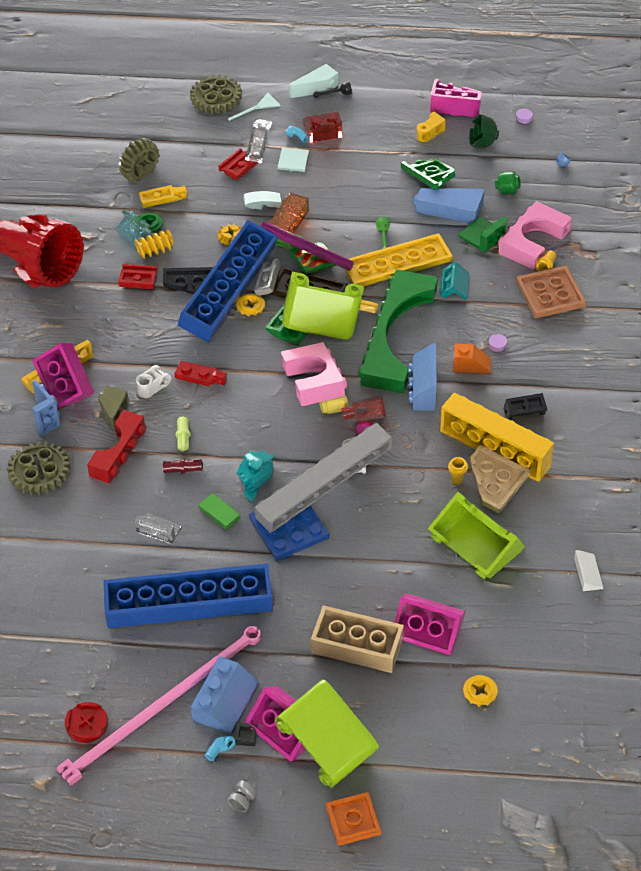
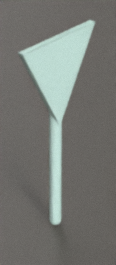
M267 93L256 106L229 117L228 120L231 121L255 109L281 107V105Z

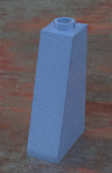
M420 188L418 195L414 197L413 205H416L415 212L471 224L478 218L484 202L485 189L439 188L434 190L433 188Z

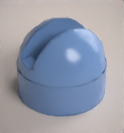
M561 152L556 161L559 166L565 167L571 162V159Z

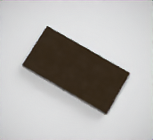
M282 266L277 275L274 290L270 295L286 299L292 272L306 275L309 279V286L343 293L348 283L310 273L305 274L302 271Z

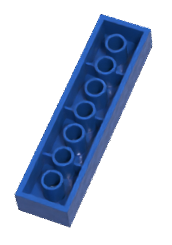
M247 220L182 310L177 326L209 343L236 305L237 300L243 295L261 269L263 262L267 260L274 250L278 236Z
M268 563L104 580V605L107 627L115 628L273 611Z

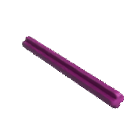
M263 221L260 227L277 235L278 239L348 271L353 268L354 262L268 222Z

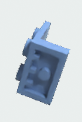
M34 380L32 385L37 405L32 407L37 432L42 437L61 426L59 420L61 416L57 410L58 402L56 398L48 394L43 384L40 385Z

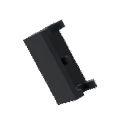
M543 393L506 399L503 409L504 413L508 414L507 419L512 420L515 416L539 412L540 415H545L547 406Z

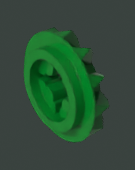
M144 213L136 218V229L140 230L141 233H156V230H161L163 220L156 213Z

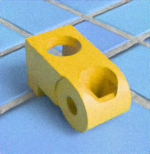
M435 112L429 114L427 121L417 125V140L427 142L444 132L445 119Z

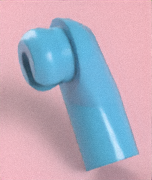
M289 126L285 131L289 137H293L295 134L303 143L309 140V136L300 128Z
M232 736L216 738L207 750L205 757L210 761H214L219 752L229 751L234 748L236 744L235 739Z

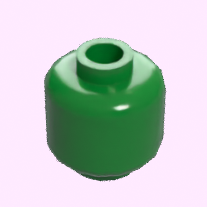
M514 171L502 172L498 175V179H495V188L499 189V192L503 195L516 193L521 187L520 176Z

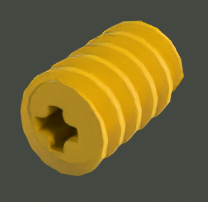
M167 229L165 233L160 231L159 236L154 233L152 237L147 235L146 240L143 237L139 239V242L135 239L134 243L138 254L144 260L146 259V254L151 258L153 251L156 255H159V250L165 253L166 247L169 251H172L173 239L170 231Z

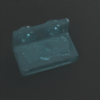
M125 210L122 211L125 218L115 230L135 245V239L139 242L141 237L146 240L147 235L151 236L153 234L148 229L150 225L144 220L138 221L139 217L132 211L129 213Z

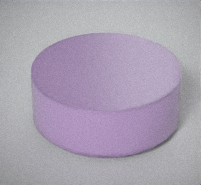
M520 109L516 113V120L522 124L530 123L533 113L529 109Z
M495 334L489 338V348L492 351L502 352L506 349L507 339L505 336Z

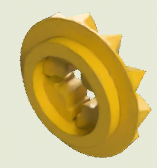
M227 223L226 227L221 226V229L218 230V240L222 244L230 245L242 227L236 226L235 223L233 225Z
M245 294L237 300V311L241 315L247 314L248 317L250 315L257 316V313H262L263 309H265V301L256 294Z
M475 675L465 682L463 692L464 697L469 700L470 704L474 703L480 707L481 705L488 706L492 701H495L498 689L496 683L491 678L484 675ZM484 688V694L480 693L476 696L477 690Z

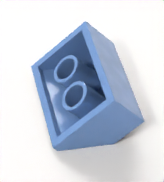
M432 343L413 355V363H409V374H413V377H409V388H413V391H409V403H413V410L435 411L437 388L436 343Z
M219 656L191 705L192 720L232 735L236 722H239L259 685V681L239 663Z

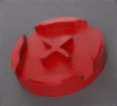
M93 702L77 704L76 707L67 712L65 717L66 732L76 742H93L101 738L108 727L107 713L99 704Z

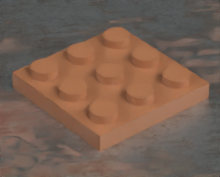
M567 266L516 277V283L535 319L586 307V301Z

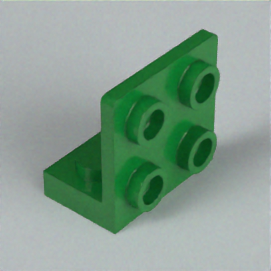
M502 216L498 221L491 223L483 217H478L459 233V238L485 253L499 241L501 236L507 233L508 219Z

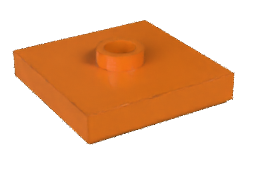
M369 792L325 803L337 846L381 835V829Z

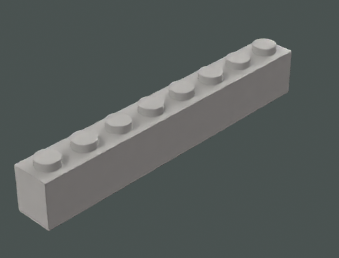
M378 423L371 427L368 426L361 434L352 437L348 443L336 448L328 457L322 458L315 466L306 469L302 475L290 480L283 488L274 491L266 500L260 501L255 507V518L269 533H272L392 448V437Z

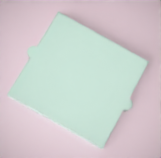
M282 148L277 167L278 170L305 172L309 150Z

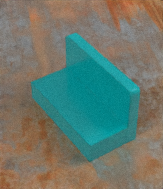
M457 262L442 269L440 295L445 299L456 293L464 300L468 298L470 273Z

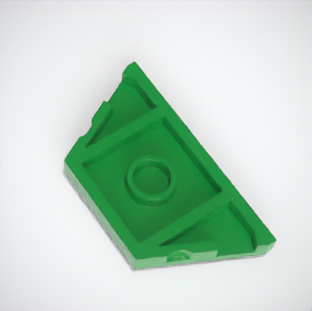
M439 159L416 160V164L412 165L407 164L406 161L401 162V169L434 190L439 189L456 176L455 169Z

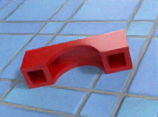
M126 410L122 411L115 422L116 435L120 438V441L110 449L94 453L87 464L89 477L109 484L114 477H117L120 467L123 463H126L129 453L132 449H135L138 439L146 431L144 416Z

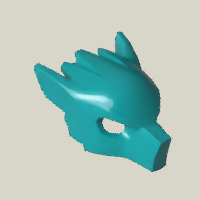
M263 450L259 452L248 451L237 470V475L240 476L239 479L246 486L244 495L250 502H253L259 489L271 479L274 473V455Z

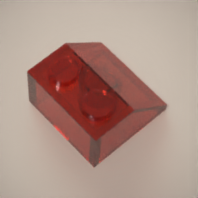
M338 112L313 115L303 119L310 143L342 138V121Z

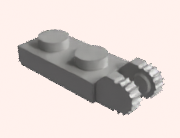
M278 258L273 259L271 265L269 261L263 262L254 289L257 296L268 295L273 292L278 271H280L281 267Z

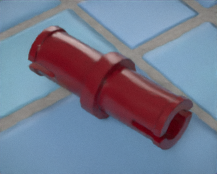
M182 458L180 461H163V473L181 472V474H185L191 471H203L202 459L185 460V458Z

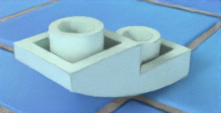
M251 192L243 196L245 206L250 209L261 210L263 205L280 208L282 203L280 193Z

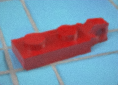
M180 361L174 373L176 379L209 387L214 383L225 386L227 382V373L216 368Z

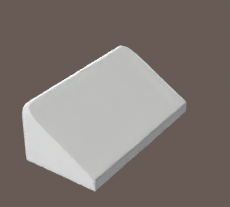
M575 550L574 560L582 590L603 589L595 555Z

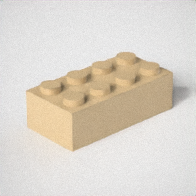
M323 605L311 637V653L393 673L403 642L404 625Z

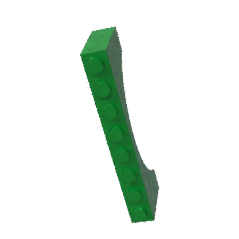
M397 269L394 276L390 277V289H386V300L382 301L381 314L377 315V327H373V338L368 341L367 345L368 353H364L363 367H359L358 377L361 378V386L404 394L408 383L409 368L393 355L386 337L390 327L400 315L413 307L434 301L438 277Z

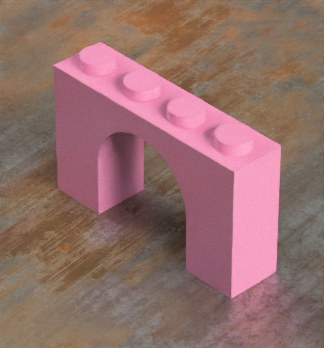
M536 201L532 206L528 207L523 216L518 218L517 223L511 226L504 236L500 237L498 253L535 270L536 262L544 255L545 248L526 239L524 235L532 231H542L562 240L571 230L572 217Z
M324 342L281 352L282 367L287 377L306 372L321 373L317 376L295 381L296 396L301 406L345 396V388H347L346 379L342 377L340 368H337L335 358H332L329 348H326Z

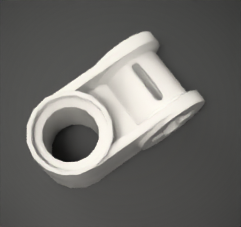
M158 365L152 366L149 370L137 376V395L144 399L150 398L153 394L169 385L171 376L161 371V367Z

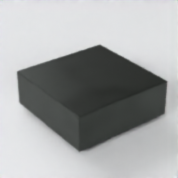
M236 722L235 745L255 746L256 729L250 724Z

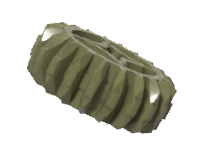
M140 137L138 140L135 139L133 143L130 142L129 146L125 147L126 150L121 152L123 155L119 158V170L129 181H140L150 173H153V169L156 168V163L159 162L158 158L160 157L159 149L154 142L146 138Z

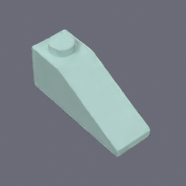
M325 64L290 83V97L296 98L313 95L314 92L332 90L339 86V73Z

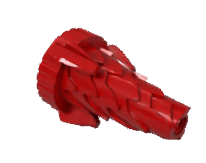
M44 214L21 217L18 222L0 219V253L20 263L13 268V272L33 288H37L40 285L58 287L68 283L75 276L82 262L84 251L83 237L80 231L77 230V227L58 219L48 220Z

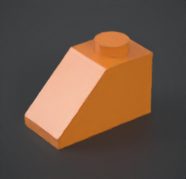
M455 343L453 372L490 374L491 358L474 344Z

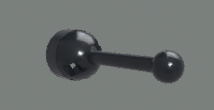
M350 81L342 83L338 89L314 92L313 96L318 98L321 95L339 91L344 95L352 94Z

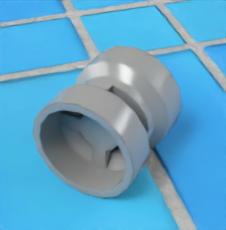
M239 781L235 786V792L230 794L227 802L233 809L245 813L250 806V800H253L257 795V790L251 784Z

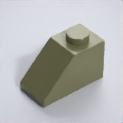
M106 385L104 391L99 395L98 402L112 430H116L115 422L129 404L128 391Z

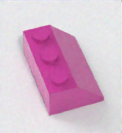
M60 343L32 360L48 394L56 398L58 402L57 410L78 403L94 394L73 343Z
M406 593L400 599L394 623L404 625L403 641L451 655L466 611Z
M278 686L265 687L244 723L252 725L262 739L290 762H293L306 749L293 733L290 735L287 733L283 734L277 728V722L274 719L296 702V700Z

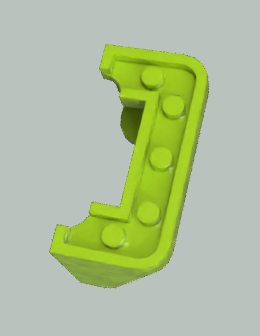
M292 272L284 304L282 324L292 330L343 340L351 339L357 322L364 286L349 284L343 293L309 286V279L306 275Z
M459 492L455 494L428 527V530L432 533L430 537L438 544L441 542L445 543L476 568L475 573L482 579L486 577L491 579L526 547L518 537L498 525L474 504L466 500V497Z
M325 680L319 681L274 719L277 722V728L283 734L287 733L290 735L293 733L321 767L319 769V779L330 788L339 783L379 748L374 737L333 687Z

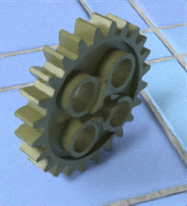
M212 75V78L206 76L205 80L200 78V82L196 81L195 85H192L190 100L192 105H195V108H199L200 112L205 110V113L211 111V114H214V112L220 114L221 111L226 113L227 109L232 111V107H237V104H240L242 88L240 84H237V80L233 81V78L227 79V76L221 78V75H218V77Z
M37 441L35 446L30 442L28 448L23 445V450H16V455H11L12 461H8L9 467H7V472L11 485L16 486L17 491L22 489L23 494L29 491L30 496L34 492H37L38 496H40L42 491L48 494L49 489L56 491L55 486L62 487L61 481H67L66 476L70 475L69 469H71L66 451H62L61 446L55 448V443L48 446L47 441L43 445H40V442ZM35 456L38 459L44 480H41L34 460Z

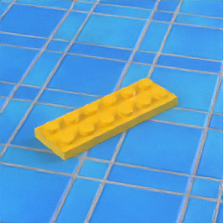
M438 233L349 258V260L354 262L353 268L350 271L346 269L344 271L351 284L367 286L390 279L391 276H394L396 269L416 272L453 261V255Z

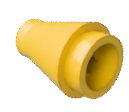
M548 251L536 262L537 271L553 269L556 253Z
M455 457L449 462L448 468L452 483L459 485L463 482L468 464L463 458Z

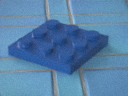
M311 505L272 533H269L255 518V512L249 514L250 521L275 561L329 539L328 531Z

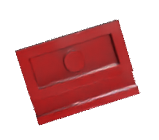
M239 148L218 166L219 171H224V174L238 181L259 163V158L247 151L243 152Z
M122 264L118 285L119 287L154 289L158 267Z

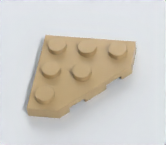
M482 445L470 457V465L482 505L500 514L530 476V470Z

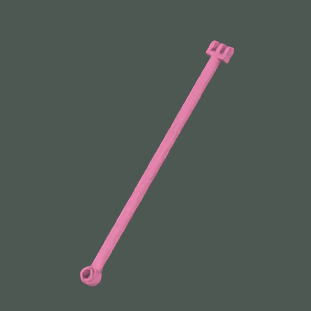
M255 626L247 627L241 638L74 763L67 759L56 770L59 774L62 773V777L65 780L67 779L69 785L76 783L82 778L81 770L208 676L219 656L230 659L249 644H257L261 640L260 629L258 630Z

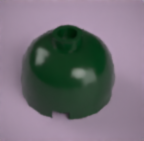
M478 114L472 122L475 123L474 128H470L469 143L472 147L484 149L491 146L498 139L499 131L492 118Z

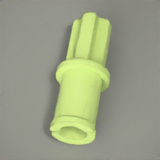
M179 417L177 419L175 435L177 437V449L181 450V452L189 449L191 433L187 417Z

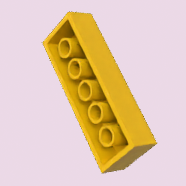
M453 393L442 406L440 432L475 450L482 445L529 469V477L537 482H540L551 468L554 442L456 393Z

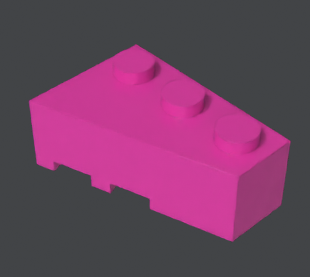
M435 79L431 94V113L451 114L452 116L461 115L470 118L476 117L480 113L481 91L462 87V89L455 88L452 83L445 85L439 83L440 80Z

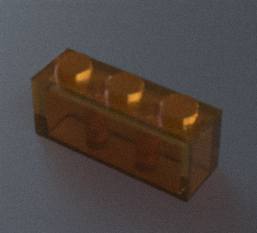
M289 193L268 223L294 233L309 212V198Z

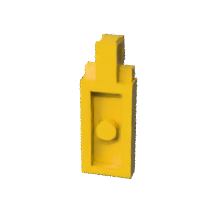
M172 185L139 193L143 208L188 198L185 186L172 187Z

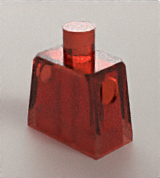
M381 395L353 401L352 407L342 408L344 420L355 418L356 422L386 417ZM365 407L366 412L360 414L358 409Z

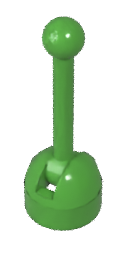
M380 217L376 220L378 231H382V249L387 248L385 232L390 226V221L387 217Z

